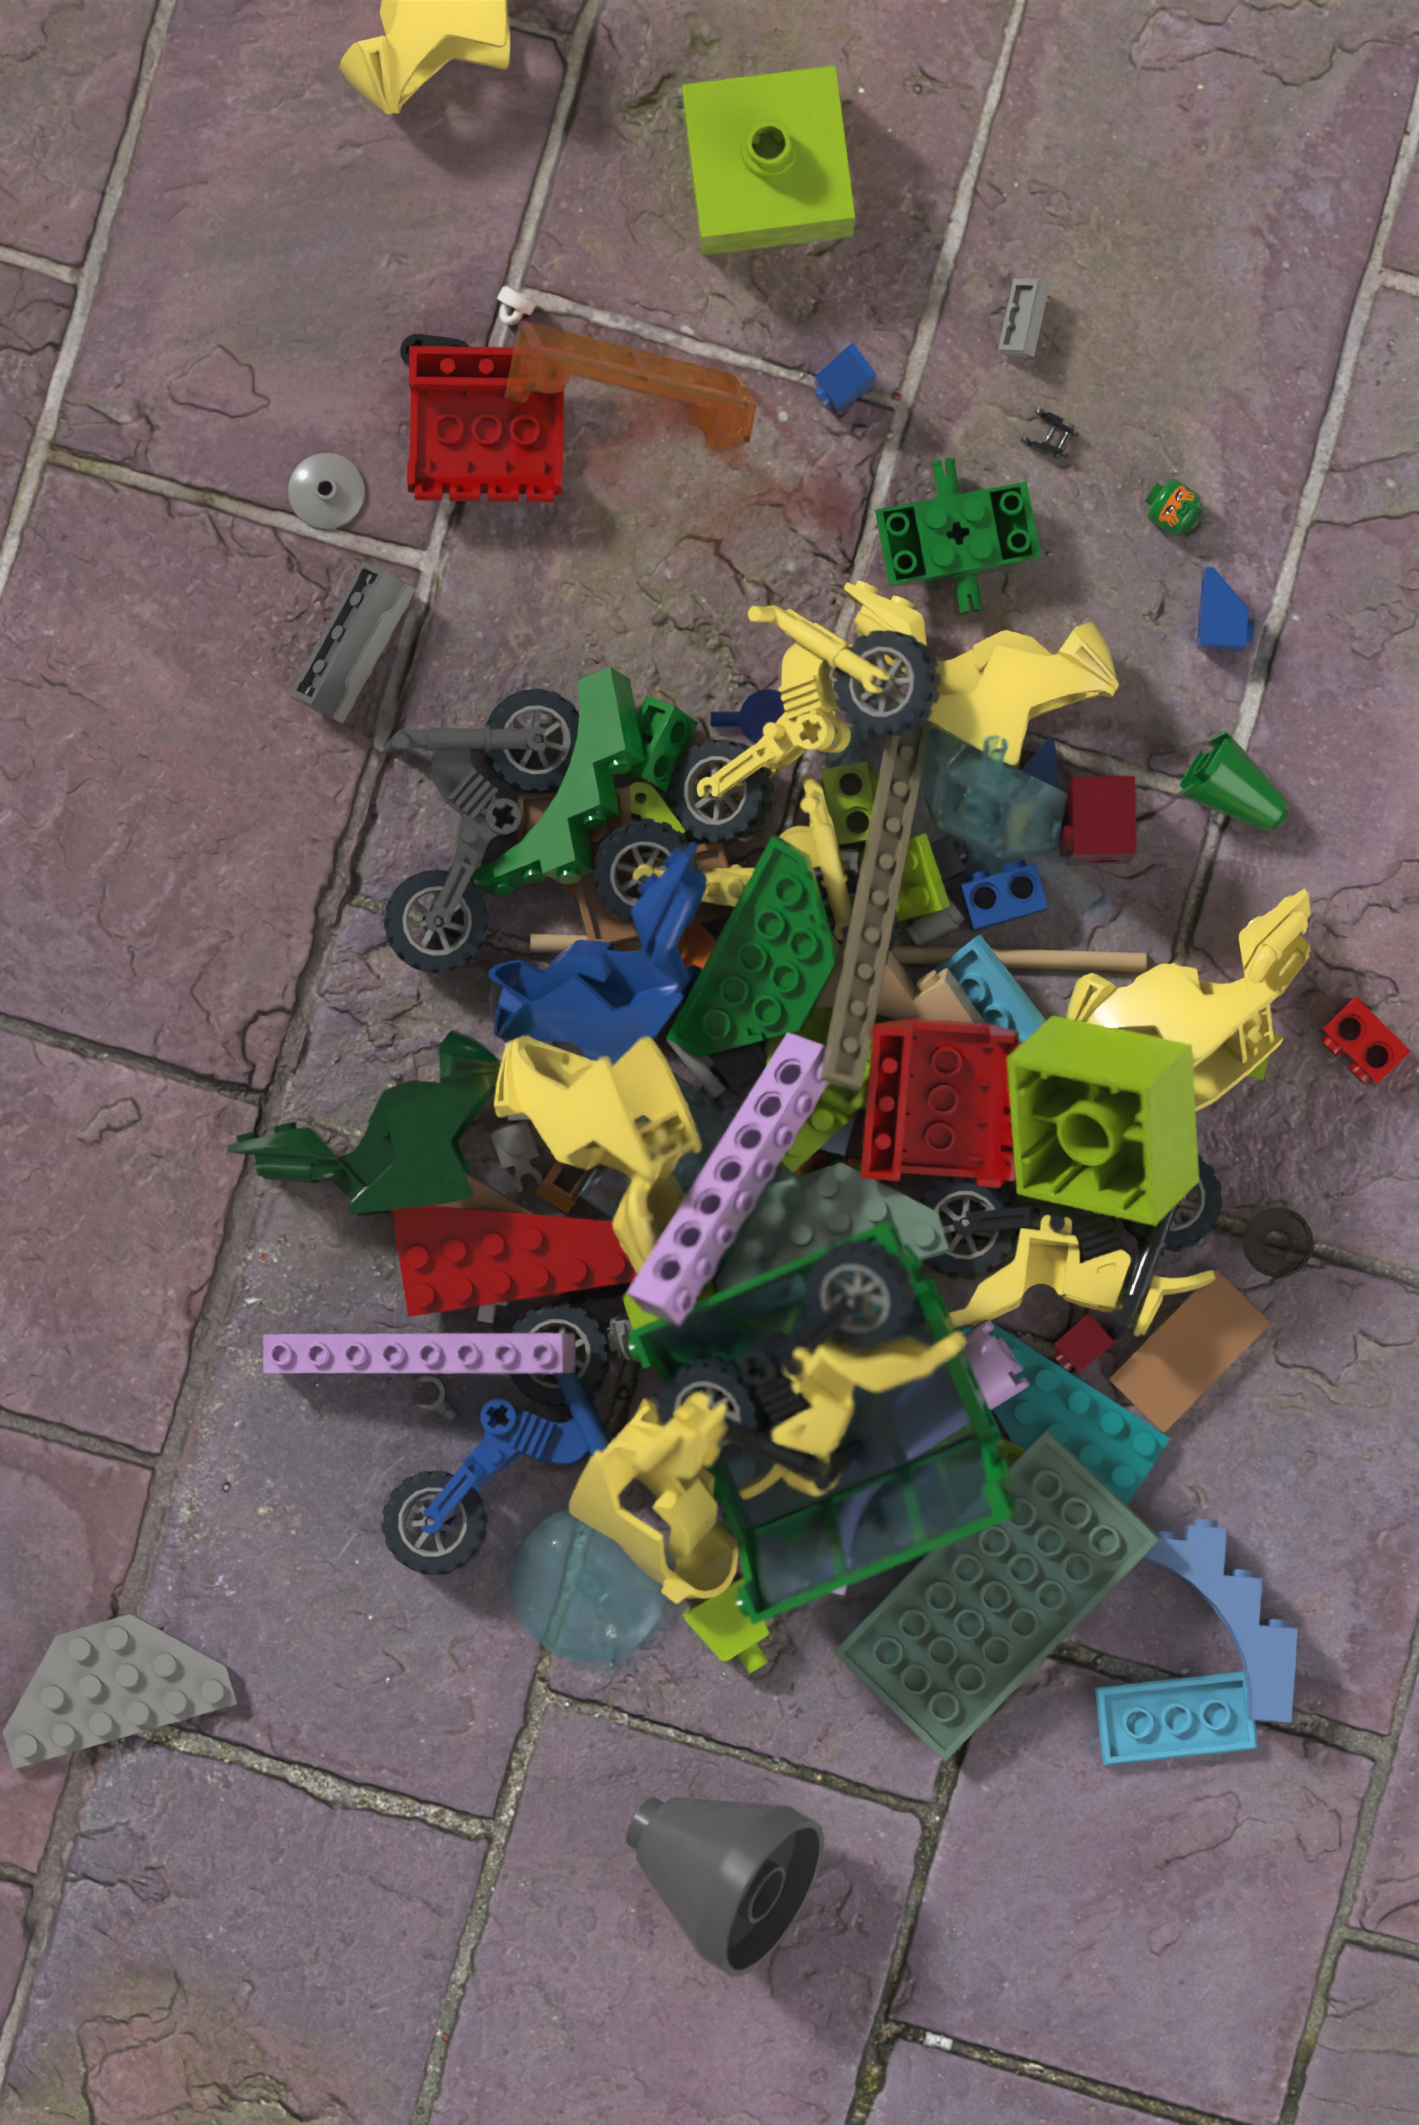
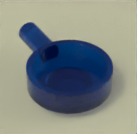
M764 689L750 695L743 703L740 711H711V727H741L744 736L755 745L764 736V726L767 723H776L786 712L783 706L784 702L781 699L782 694L777 690Z

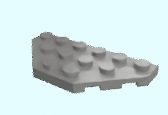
M130 1613L56 1635L7 1723L3 1735L12 1767L17 1769L236 1705L238 1700L227 1665L196 1650L193 1646L175 1636L158 1629L137 1615Z

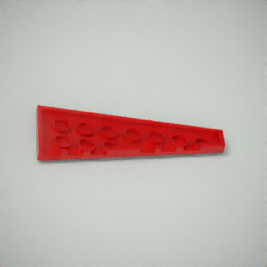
M435 1205L391 1210L408 1317L632 1282L638 1275L613 1230V1221Z

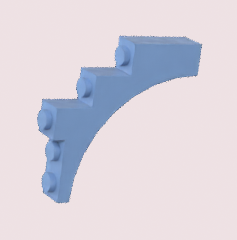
M1195 1519L1194 1526L1188 1525L1184 1528V1540H1178V1533L1155 1531L1160 1540L1140 1560L1163 1568L1188 1584L1211 1606L1229 1632L1241 1659L1248 1690V1721L1291 1723L1298 1629L1288 1628L1289 1621L1265 1619V1626L1259 1625L1262 1578H1253V1571L1230 1569L1229 1576L1224 1575L1227 1528H1217L1218 1521Z

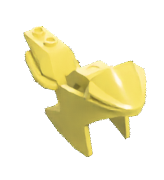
M382 0L380 16L386 37L379 36L353 43L342 57L339 68L348 82L385 115L400 114L402 105L450 60L456 59L499 69L509 68L511 41L507 0Z
M857 581L856 585L846 582L844 587L845 596L861 608L854 622L856 627L855 633L858 634V637L861 635L868 636L871 631L892 630L911 635L918 642H922L927 646L923 616L918 611L912 609L914 606L912 602L895 595L892 596L891 600L877 595L878 589L862 581ZM1094 622L1075 627L1059 652L1054 655L1033 637L1009 630L1000 631L973 645L972 650L947 661L936 660L938 664L935 667L936 673L940 674L941 685H937L936 693L940 694L937 704L933 703L930 708L933 712L926 721L932 723L930 734L990 768L1015 776L1019 769L1028 722L1031 719L1088 698L1114 696L1119 683L1109 647ZM893 654L884 655L886 663L892 667L898 656ZM904 664L900 671L910 677L907 665Z
M1303 889L1294 896H1287L1276 908L1264 916H1258L1251 920L1246 928L1239 933L1244 978L1230 984L1199 981L1196 968L1178 966L1173 962L1171 964H1160L1138 976L1133 984L1127 987L1116 988L1108 980L1097 974L1090 973L1077 980L1068 1005L1066 1018L1192 1044L1195 1112L1215 1102L1245 1078L1283 1041L1281 1035L1273 1033L1270 1003L1277 996H1281L1309 958L1310 945L1299 934L1301 932L1304 935L1307 932V919L1311 915L1309 893Z
M521 1036L514 1039L504 1050L497 1078L495 1111L497 1116L500 1118L521 1111L532 1120L554 1157L560 1162L586 1170L602 1164L620 1170L632 1181L631 1185L625 1192L613 1219L612 1226L622 1249L628 1255L637 1274H639L686 1198L677 1178L672 1174L678 1160L688 1152L697 1154L702 1149V1143L688 1105L666 1058L649 1036L641 1038L613 1066L608 1057L594 1061L542 1043L530 1036ZM643 1115L652 1121L634 1123V1120Z
M694 1393L673 1414L674 1417L664 1427H662L663 1423L655 1403L645 1397L630 1423L603 1453L597 1450L591 1457L569 1501V1513L573 1517L617 1542L644 1573L663 1586L661 1593L675 1604L685 1598L716 1597L728 1589L736 1574L738 1563L736 1542L721 1521L718 1520L716 1522L717 1504L713 1499L715 1476L701 1467L702 1465L709 1467L720 1451L717 1442L727 1427L723 1424L727 1407L721 1403L711 1411L707 1408L710 1400L703 1393ZM633 1478L640 1480L659 1499L652 1508L671 1527L667 1553L676 1557V1569L673 1572L666 1563L663 1535L620 1506L617 1496Z

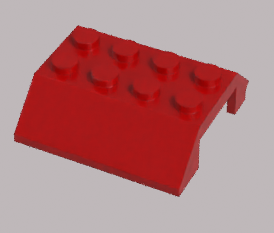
M409 346L410 446L409 461H407L408 493H414L415 501H442V493H449V501L480 502L481 494H488V502H519V494H526L527 502L554 503V495H562L564 348Z
M914 1018L873 1025L861 1179L900 1181V1173L976 1178L977 1186L1001 1188L1002 1184H1006V1180H1016L1014 1151L1009 1150V1146L1013 1147L1007 1057L1024 1042L1019 1040V1032L988 1023Z

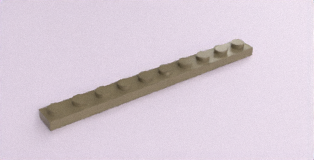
M923 719L919 722L920 726L913 731L907 730L903 735H887L820 1075V1080L852 1090L862 1087L932 723Z

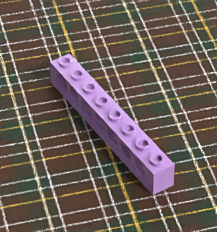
M787 1032L629 1288L628 1295L644 1312L679 1326L686 1314L693 1308L695 1299L701 1289L713 1275L720 1258L727 1247L732 1244L739 1227L746 1216L753 1210L758 1196L766 1183L773 1177L777 1165L787 1149L794 1143L796 1134L806 1118L813 1112L815 1103L826 1085L829 1084V1082L820 1080L826 1050L824 1045Z
M575 1333L263 1334V1373L575 1372Z

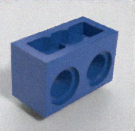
M1024 859L1004 865V872L989 876L988 870L966 876L967 883L961 884L960 891L972 932L1040 913L1048 909L1036 863L1027 866ZM1019 878L1027 880L1032 887L1031 896L1026 899L1016 898L1011 892V883ZM980 889L991 891L995 897L994 906L986 910L978 908L974 903V893Z

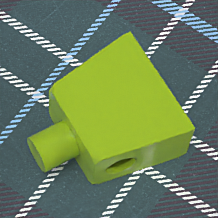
M743 1575L730 1583L728 1589L716 1597L706 1598L685 1611L682 1616L723 1663L738 1655L750 1674L769 1662L757 1642L770 1635L765 1620L752 1625L750 1618H745L738 1607L736 1596L740 1594L737 1588L745 1583Z

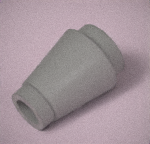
M950 894L947 897L951 906L940 911L918 916L911 925L906 927L918 946L959 929V924L966 920L963 912Z

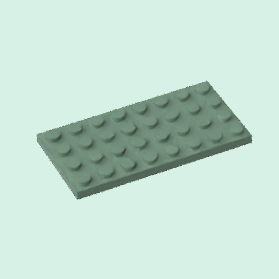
M1048 1430L1008 1470L1011 1483L1007 1484V1488L1011 1497L1016 1501L1018 1513L1012 1518L930 1551L833 1652L944 1761L971 1736L1160 1540V1537ZM984 1495L954 1527L991 1513L992 1510L986 1496Z

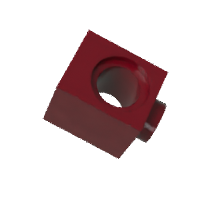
M1086 1313L1052 1344L1057 1350L1052 1356L1067 1372L1074 1368L1077 1373H1081L1108 1349L1114 1341L1090 1314Z

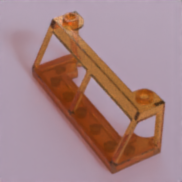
M525 321L519 323L505 399L524 403L533 391L547 394L558 393L567 386L571 375L692 405L690 425L698 426L703 431L706 437L704 448L723 452L750 442L757 404L740 375Z

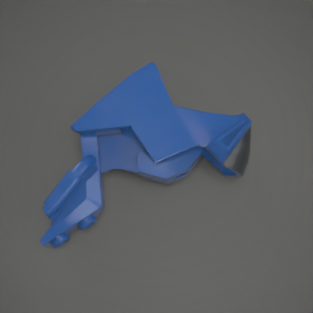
M692 842L684 851L677 847L662 863L667 869L658 878L652 873L638 888L642 896L632 909V917L643 946L638 951H615L610 942L577 940L561 952L545 971L523 960L500 963L489 969L488 1007L493 1023V1034L499 1039L501 1038L505 1043L521 1036H530L540 1041L573 1042L588 1059L598 1061L603 1057H608L612 1066L641 1038L649 1036L653 1040L702 970L694 964L684 966L677 946L684 929L691 924L708 886L706 884L707 878L702 872L698 870L694 872L689 868L698 845Z

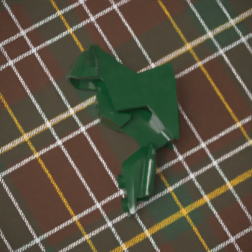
M452 1029L439 1047L440 1081L409 1080L386 1089L381 1094L368 1120L369 1126L360 1144L354 1151L340 1156L318 1131L309 1127L297 1128L296 1122H291L273 1127L275 1134L260 1137L258 1131L236 1136L237 1143L227 1145L229 1153L254 1155L258 1176H263V1179L312 1183L333 1181L351 1201L348 1207V1214H357L358 1216L389 1213L391 1210L443 1205L469 1199L473 1196V1189L464 1171L471 1175L472 1173L459 1147V1141L480 1108L495 1091L502 1060L479 1041Z

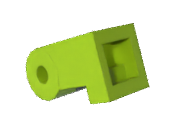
M635 782L628 787L630 788L631 812L633 816L641 818L642 821H644V818L654 819V822L661 824L662 821L672 825V829L677 832L680 831L685 837L687 836L685 829L653 786L646 782ZM648 846L651 851L655 848L654 846Z

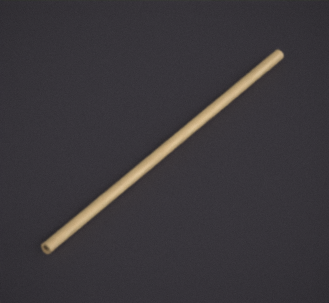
M531 934L530 953L560 954L575 941L588 940L587 935ZM637 941L626 943L632 950L643 947L642 943ZM618 945L613 946L615 951H622ZM893 945L891 953L900 965L940 966L962 947ZM991 948L1006 968L1146 972V953Z

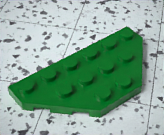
M777 835L771 837L669 1031L667 1039L699 1058L785 1035L787 1032L792 1033L804 1029L839 963L809 854Z

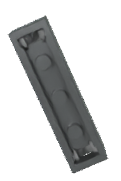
M363 560L290 696L319 714L343 724L366 680L370 677L380 654L388 644L399 619L408 608L409 601L416 589L389 571Z

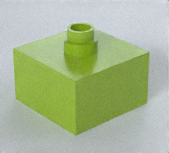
M836 65L682 85L683 113L702 256L853 237L855 211Z
M1052 1015L1007 1057L1017 1194L1156 1226L1199 1182L1192 1044Z

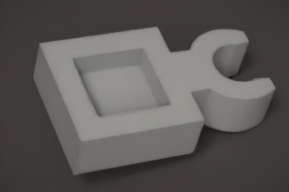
M527 1120L490 1133L503 1170L514 1167L516 1170L513 1178L516 1190L519 1193L524 1192L521 1179L525 1174H532L536 1179L537 1185L540 1186L543 1182L542 1174L538 1169L532 1167L530 1160L538 1158L540 1155Z

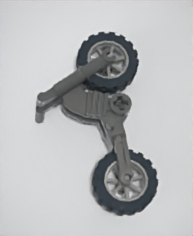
M539 688L522 690L501 701L491 712L484 728L399 730L386 743V750L390 754H397L404 748H423V751H433L429 762L430 776L444 801L461 815L448 871L428 870L410 876L393 891L386 904L384 929L388 944L392 947L397 957L410 965V967L429 973L447 972L465 965L479 952L482 943L486 939L489 918L483 897L480 896L476 890L477 888L469 880L474 870L479 867L490 840L496 836H503L515 831L521 822L522 816L519 806L514 801L506 798L499 799L495 795L498 790L473 767L470 760V751H479L480 754H486V761L495 772L494 774L514 789L533 793L548 791L560 786L570 766L577 740L579 714L575 709L576 707L569 700L567 701L561 697L560 694ZM533 712L532 729L525 728L516 719L523 714ZM540 713L548 715L556 722L546 730L543 727H539ZM511 724H512L516 729H509V728H510V726H511ZM560 727L563 735V745L546 741V736ZM546 747L561 752L556 761L550 766L543 752ZM510 752H525L519 764L510 754ZM537 753L543 769L524 767L530 755ZM504 808L508 810L505 816L510 820V823L497 827L494 825L497 819L492 815V812ZM434 893V900L429 910L417 901L418 898L425 894ZM413 905L423 914L421 921L407 923L408 913ZM459 908L462 909L464 915V926L450 922L453 913ZM423 927L426 931L420 945L412 938L409 929ZM445 927L462 932L459 939L452 946L449 945L443 931ZM434 931H437L444 948L443 950L425 948Z

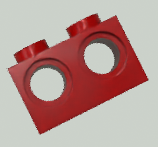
M1356 996L1351 998L1319 1030L1324 1036L1321 1040L1322 1044L1334 1056L1338 1057L1342 1054L1352 1064L1348 1068L1349 1071L1364 1085L1368 1081L1372 1085L1378 1084L1410 1052ZM1344 1019L1352 1020L1357 1025L1358 1034L1352 1041L1343 1039L1339 1034L1338 1027ZM1370 1047H1378L1384 1052L1385 1062L1382 1067L1374 1068L1367 1063L1366 1053Z

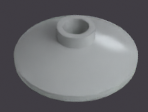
M319 453L306 458L296 467L289 481L288 496L292 509L303 522L318 529H335L349 523L358 514L363 505L365 486L359 470L350 460L334 453ZM324 482H328L333 486L332 492L326 496L318 492L319 486Z

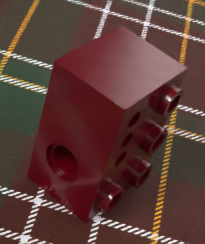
M1135 776L1072 777L1065 788V794L1059 795L1058 798L1059 818H1066V826L1059 833L1060 856H1066L1067 865L1128 864L1137 854Z

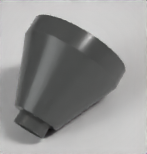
M653 1797L644 1802L635 1813L628 1827L626 1842L630 1847L637 1850L636 1859L638 1865L699 1956L726 1974L738 1977L758 1967L776 1949L799 1916L819 1872L824 1850V1833L818 1822L786 1805L673 1797L664 1803Z

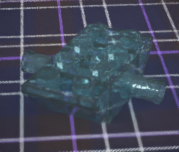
M933 727L929 731L920 788L933 824L965 840L963 849L968 858L971 848H973L971 861L984 860L988 852L999 858L1053 853L1057 848L1068 794L1004 763L1008 742L1003 738L1000 749H998L999 735L987 736L983 741V751L981 752Z

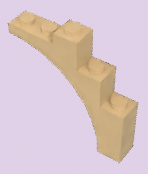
M833 934L832 938L839 963L815 1008L834 1007L845 951ZM888 950L876 1014L895 1020L914 1018L986 1023L948 968L939 973L931 971L917 981V986H914L891 951Z

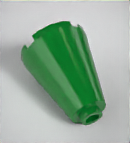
M1226 731L1219 732L1208 742L1214 747L1205 754L1199 752L1187 769L1180 783V787L1183 789L1179 791V794L1186 799L1262 831H1267L1271 827L1277 829L1288 815V810L1285 809L1287 800L1237 741Z

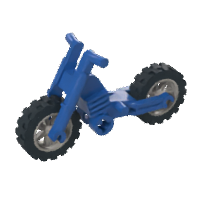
M545 1303L541 1307L532 1308L527 1311L525 1316L514 1324L512 1332L543 1333V1331L549 1328L560 1327L559 1333H566L567 1328H569L581 1337V1339L575 1341V1350L585 1345V1363L575 1359V1372L553 1373L558 1383L544 1381L549 1373H540L539 1375L536 1373H509L512 1381L527 1397L549 1407H569L574 1419L565 1423L550 1422L525 1410L522 1413L518 1407L504 1399H493L487 1402L480 1414L481 1423L485 1429L484 1438L467 1456L455 1475L444 1471H422L413 1477L405 1478L398 1488H394L390 1493V1499L383 1508L382 1514L384 1519L381 1522L382 1533L385 1534L386 1546L401 1564L413 1571L426 1575H447L467 1566L468 1562L479 1554V1548L482 1542H485L487 1536L486 1524H488V1516L485 1512L484 1502L478 1493L485 1484L502 1470L511 1467L512 1462L522 1454L540 1463L575 1465L585 1460L590 1454L593 1456L597 1450L603 1453L612 1443L593 1403L595 1400L594 1395H591L602 1386L603 1379L609 1372V1356H611L606 1332L598 1321L585 1310L568 1303ZM499 1411L506 1414V1417L510 1420L506 1427L499 1424V1421L495 1419ZM437 1494L435 1500L428 1508L420 1501L425 1496ZM415 1504L424 1515L423 1520L407 1521L409 1512ZM460 1514H462L463 1519L462 1531L452 1528V1524ZM407 1527H422L423 1534L416 1543L410 1538ZM449 1533L459 1537L452 1546L445 1549L442 1537ZM430 1535L435 1536L438 1552H428L421 1549Z

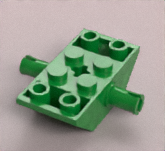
M947 458L944 462L947 475H944L942 460L931 463L938 496L930 500L875 510L889 586L926 585L947 580L954 581L959 614H968L970 611L968 597L971 599L973 613L984 609L977 576L1001 571L1041 558L1027 481L965 493L960 491L955 458ZM952 529H959L960 532L967 535L963 538L961 545H956L954 539L947 538L952 533Z

